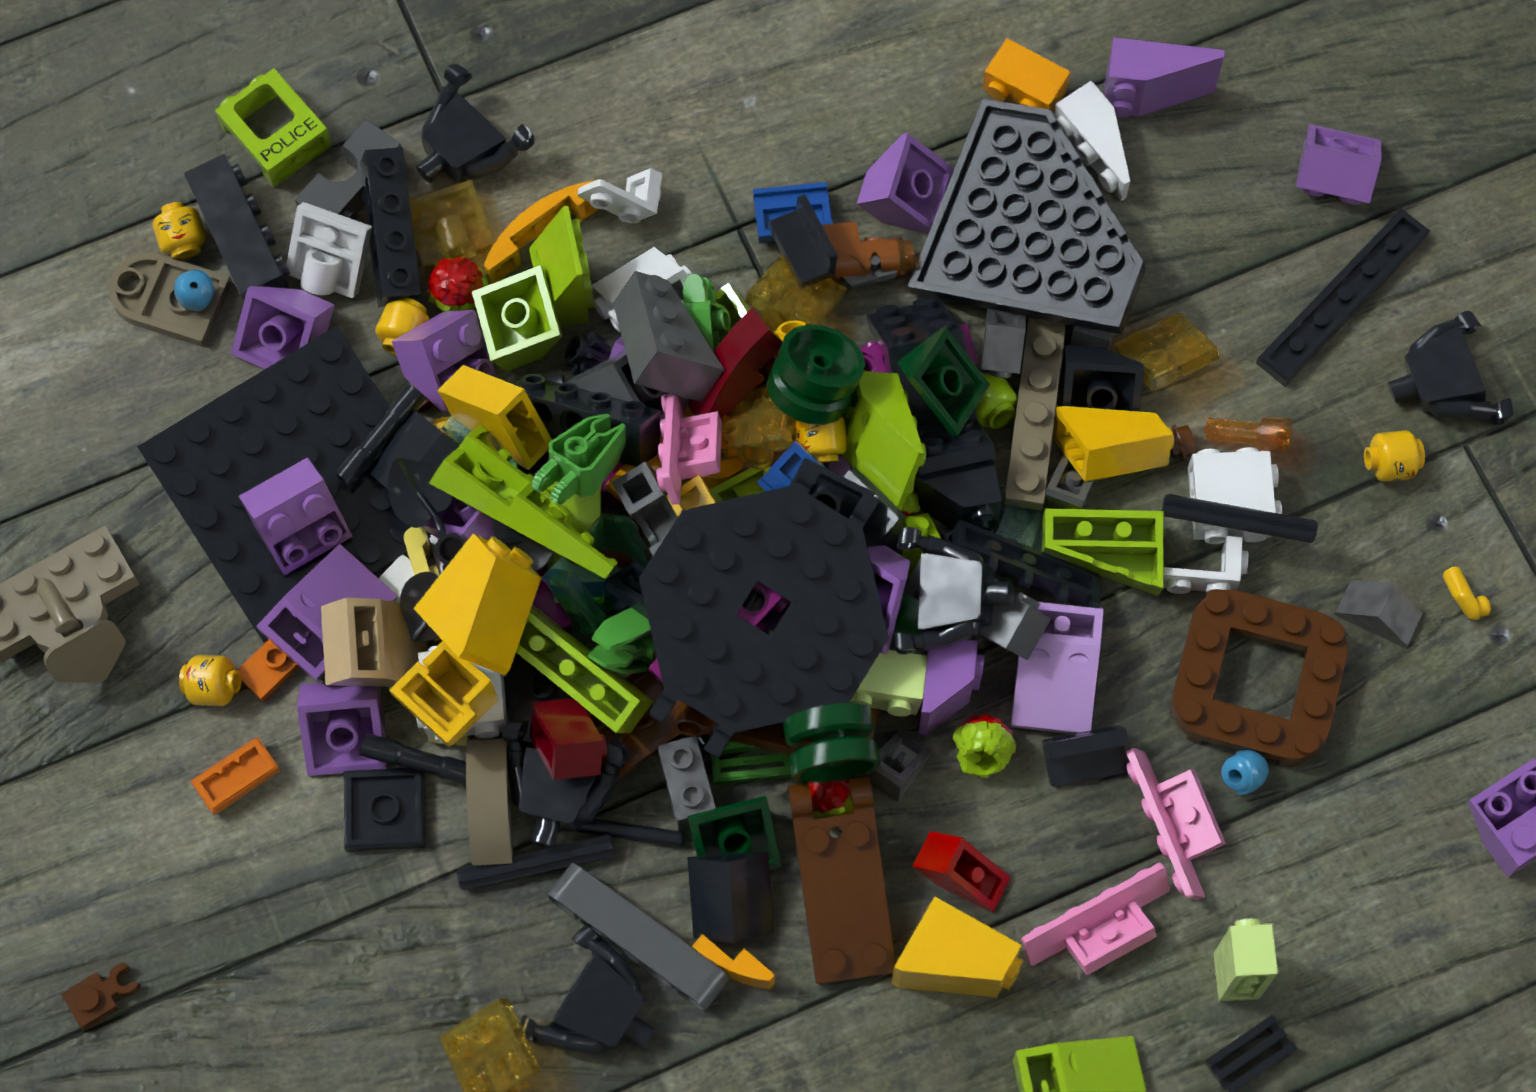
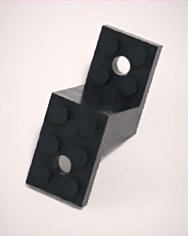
M931 297L915 300L913 305L898 308L896 305H887L878 308L876 313L867 314L868 328L883 351L886 373H897L899 375L903 390H906L908 394V405L911 414L917 421V432L920 441L926 447V459L923 466L918 468L919 475L995 459L994 443L977 420L975 409L959 435L952 437L907 379L897 361L944 327L948 328L966 352L964 332L940 299L935 300Z

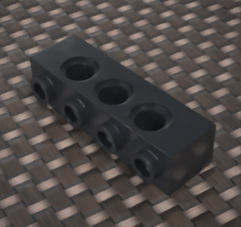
M403 147L365 150L360 165L367 223L372 226L370 247L378 307H386L387 303L403 298L417 301L421 295Z
M538 374L526 375L514 384L524 388L552 440L587 417L609 414L611 429L622 423L626 425V443L619 462L637 467L643 462L647 463L659 454L660 410L647 407L639 401H624L613 398L605 392H591L580 389L572 383H558L546 380L544 376Z

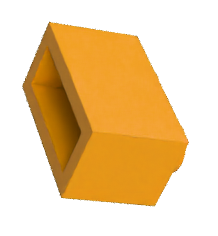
M1006 38L984 72L982 89L987 91L997 101L1050 109L1053 113L1056 103L1062 99L1068 89L1071 71Z

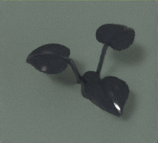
M396 458L391 465L388 478V493L392 509L399 520L413 528L422 527L431 517L433 518L440 537L435 545V553L437 558L443 563L442 569L444 571L468 540L460 533H447L443 521L438 512L450 506L453 496L429 484L439 468L438 465L430 462ZM496 519L494 520L493 532L495 537L503 542L511 551L514 547H517L525 552L533 560L531 567L535 571L542 568L553 555V550ZM421 572L409 578L404 584L400 595L401 612L407 624L411 640L416 643L430 641L439 637L413 609L439 577L433 572Z

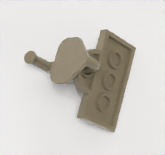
M106 525L0 583V663L36 644L45 652L44 664L57 682L100 683L108 678L126 642L116 624L107 620L108 613L105 604L140 584Z

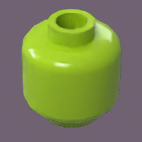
M981 372L990 383V386L975 408L976 418L983 428H1001L1008 424L1015 416L1017 395L1005 378L989 375L988 372Z

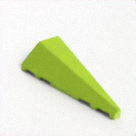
M481 424L467 434L460 446L443 460L430 480L429 484L604 579L608 577L618 563L614 558L608 559L592 547L595 539L588 532H583L580 535L568 522L571 514L561 504L558 505L550 498L551 494L547 490L540 493L532 488L531 481L533 476L531 474L526 475L510 463L512 455L505 448L498 451L486 439L489 431Z

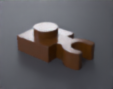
M126 963L114 966L109 973V977L104 981L96 972L61 994L83 1031L119 1010L114 1000L120 995L125 997L132 996L140 990L141 986L136 980L126 986L120 985L121 976L130 971Z

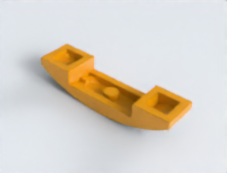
M593 181L578 183L558 190L540 199L517 216L498 237L484 263L489 284L500 281L521 266L519 249L538 237L562 207L569 206L570 213L572 212L577 219L579 218V222H582L599 210L591 206L590 202L577 196L579 187Z

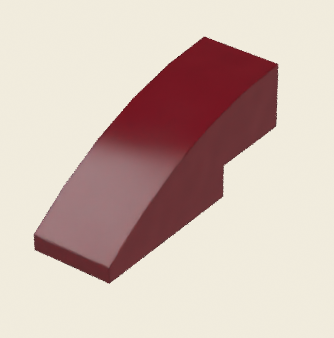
M753 308L733 326L714 351L724 371L702 402L689 400L688 407L695 416L718 411L720 419H722L765 379L759 369L779 351L783 341L771 325Z

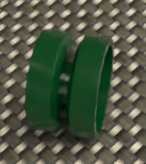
M806 324L793 328L785 335L777 359L768 377L766 386L770 399L783 413L792 419L806 424L826 425L838 421L847 412L853 393L862 378L865 367L862 351L852 339L840 331L824 325Z
M838 703L823 705L795 713L784 720L783 728L786 744L797 749L790 755L789 763L792 779L798 783L813 784L846 780L851 776L870 773L879 768L881 764L878 743L867 738L875 728L872 710L867 704Z

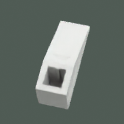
M1090 81L1056 103L1054 116L1064 134L1076 148L1081 162L1086 166L1090 165L1098 174L1103 188L1109 193L1113 192L1122 201L1127 197L1130 177L1115 110L1096 85Z

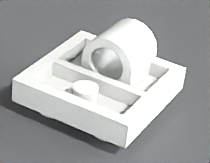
M302 202L297 206L286 263L291 273L289 276L300 279L301 288L309 293L329 295L336 292L354 298L359 294L372 226Z

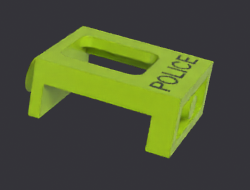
M274 68L266 74L255 77L248 87L236 95L227 97L215 109L221 128L224 132L229 130L261 167L265 179L273 188L332 146L326 126ZM278 96L294 114V119L268 138L259 139L243 120Z

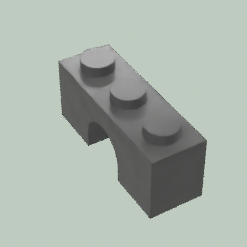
M365 120L342 146L347 163L357 169L355 174L346 181L334 182L318 173L295 199L297 206L305 202L356 220L357 214L365 206L360 165L364 151L401 147L400 142L368 120Z
M643 462L611 483L629 515L634 518L651 545L649 550L654 555L678 516L666 498L668 493L660 491L657 473L646 462Z

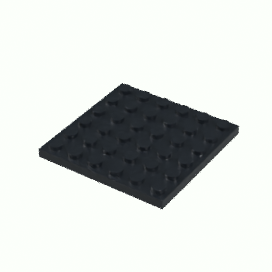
M337 326L137 446L263 643H266L269 639L258 630L257 625L291 589L337 546L284 575L239 498L241 494L308 457L326 483L353 536L341 543L349 553L373 574L392 564L401 555L408 554L404 542V534L411 527L404 524L395 515L390 503L388 489L367 471L353 488L347 486L334 474L351 452L361 445L389 408L388 403ZM401 426V427L397 430V432L392 436V438L388 441V443H387V444L383 447V449L378 453V455L375 457L374 462L376 461V459L380 456V454L384 451V449L388 446V444L391 442V440L395 437V435L399 432V430H400L403 426ZM426 531L429 541L432 534Z

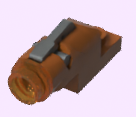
M857 221L822 225L837 253L835 276L825 279L827 281H844L849 288H856L894 279L897 276L905 275L907 270L915 269L912 240L903 241L902 237L889 239L865 237L864 241H860Z

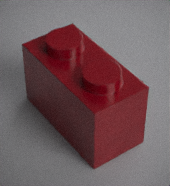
M573 698L532 703L529 737L553 780L600 775L602 758H605L607 755V743L605 736L599 734L596 729L592 714L586 712L585 708Z

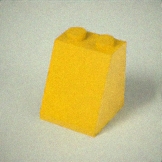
M473 533L413 609L458 658L505 676L511 668L541 577L531 567L533 560L521 549L514 547L511 551L503 542L493 536L487 540Z
M934 896L894 966L892 985L904 989L997 998L1002 987L1008 991L1011 989L1021 970L1020 967L1024 960L1018 958L1022 945Z

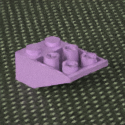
M1039 602L1040 606L1037 611L1051 619L1028 661L1017 655L1011 727L1067 734L1090 731L1101 645L1103 609Z

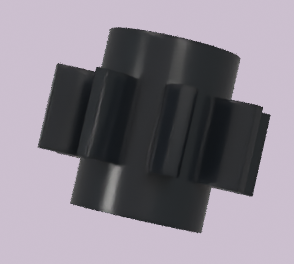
M590 331L587 337L581 334L580 336H575L569 342L565 351V360L568 362L567 366L572 368V375L577 376L610 358L611 351H609L610 346L605 344L606 338Z

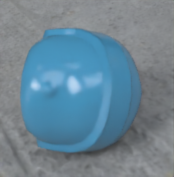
M194 269L184 272L177 277L174 284V294L181 306L188 310L199 312L206 309L214 295V285L207 273Z
M1250 750L1237 751L1234 756L1225 761L1221 769L1224 783L1239 795L1250 794L1260 788L1269 774L1266 760L1259 753Z

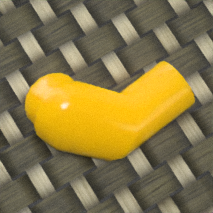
M1451 567L1443 573V579L1451 596L1467 618L1479 620L1481 616L1484 617L1490 614L1491 605L1489 599L1483 595L1475 598L1460 567Z

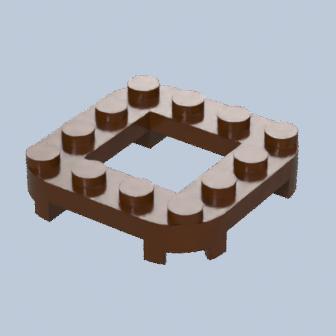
M1213 590L1209 592L1197 605L1188 626L1189 629L1170 699V713H1172L1176 724L1187 735L1186 739L1200 745L1202 741L1239 751H1255L1262 757L1278 761L1277 766L1293 767L1294 764L1311 759L1319 753L1330 732L1348 653L1344 627L1341 623L1334 621L1321 612L1237 590ZM1229 632L1304 651L1303 665L1290 720L1213 699Z

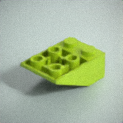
M564 206L529 248L533 268L539 265L544 268L560 328L590 322L588 308L595 307L587 255L584 252L579 218L571 220L569 206Z
M863 371L862 378L853 393L848 410L843 415L846 420L848 447L842 456L902 511L907 496L913 492L914 478L918 468L923 466L925 462L926 447L920 441L917 432V421L911 414L908 405V394L906 390H903L899 375L897 373Z
M1134 1036L1048 1044L1017 1050L1013 1057L1019 1092H1146Z

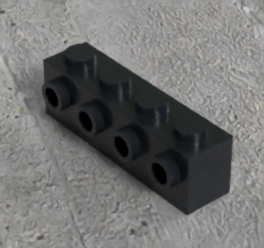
M222 154L184 172L243 300H245L247 289L250 286L290 289L285 277L291 273L282 255L274 256L270 246L276 244V241L268 225L263 224L260 226L256 216L262 214L254 195L251 193L246 196L242 188L248 182L239 164L237 163L232 166L226 155Z

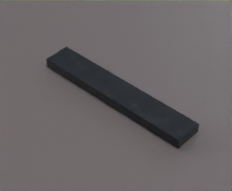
M1401 208L1258 357L1256 364L1285 387L1429 236L1430 230Z

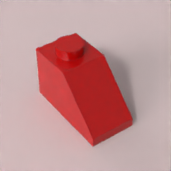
M932 831L929 832L913 864L915 869L935 885L990 912H994L1011 878L964 838Z

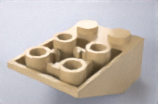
M344 598L321 606L326 685L393 687L419 661L418 653L428 652L427 641L416 643L411 640L407 624L401 612L400 603L383 599Z

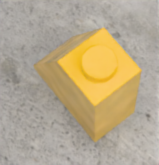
M462 365L437 390L455 420L471 431L481 424L489 431L486 439L498 450L505 448L512 455L511 459L521 467L529 470L549 450V442L552 439L524 388Z
M1070 406L1056 407L1052 439L1085 482L1168 466L1170 451L1174 447V435L1172 430L1164 424L1156 413Z

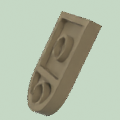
M141 253L131 256L119 264L110 278L108 290L110 300L116 312L126 322L204 347L231 287L232 280L228 275L161 254ZM194 269L207 273L214 285V295L206 309L199 312L191 311L181 306L174 294V284L177 277L184 272ZM134 277L140 280L139 286L135 290H121V284L127 278Z

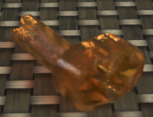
M1277 416L1264 417L1260 423L1208 417L1207 425L1204 426V433H1206V440L1258 445L1259 451L1281 454L1286 452L1290 446L1292 421L1290 418Z

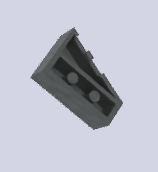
M634 271L613 302L634 384L702 402L723 373V366L670 282L658 275H648Z
M921 559L903 591L919 600ZM1019 592L1017 598H1014L1012 605L993 606L992 624L980 627L978 634L1028 661L1051 618L1037 611L1040 606L1039 602Z

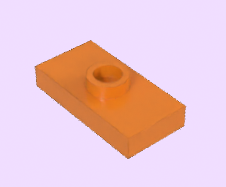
M268 640L237 670L241 674V682L264 702L300 667Z
M257 736L190 782L214 816L281 770Z

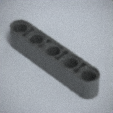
M574 863L570 864L547 894V897L557 907L583 926L593 928L602 940L701 1011L705 1012L730 979L713 962Z

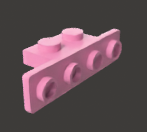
M667 393L661 397L665 419H660V430L664 441L658 445L662 468L657 469V481L660 491L667 492L671 504L676 505L680 504L682 480L694 478L698 475L706 477L720 472L722 422L718 411L685 418L683 398Z
M1136 748L1126 751L1130 761L1126 764L1127 771L1132 781L1141 787L1145 797L1141 800L1142 807L1149 820L1155 821L1160 835L1157 836V843L1166 858L1170 857L1175 872L1172 873V879L1181 895L1185 894L1188 899L1200 900L1204 898V891L1191 860L1226 843L1196 771L1190 769L1159 784L1145 751Z
M1157 863L1148 869H1143L1134 877L1115 887L1104 890L1099 896L1080 906L1069 909L1064 915L1053 921L1034 928L1021 939L1030 965L1034 966L1067 948L1084 973L1088 975L1156 938L1155 927L1140 908L1170 891L1166 868L1162 863Z

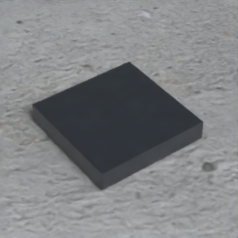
M412 768L344 771V850L346 852L426 848L425 772Z

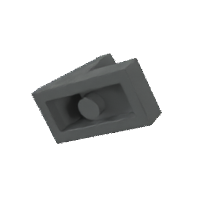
M1063 454L1046 489L1044 508L1084 509L1095 480L1085 482Z

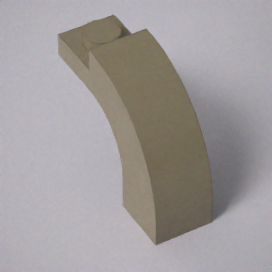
M499 732V736L490 739H479L475 735H470V739L467 740L466 796L472 866L512 864L514 837L507 747L510 746V742L503 740V732Z

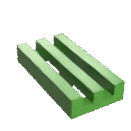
M733 741L728 742L722 754L767 749L751 747V745ZM781 753L719 760L711 755L714 786L792 778L789 763L790 755ZM784 763L783 767L725 773L720 771L722 769Z

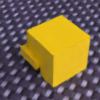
M442 641L422 661L423 665L418 661L390 689V692L442 742L450 747L498 701V697L492 681L474 664L458 658Z

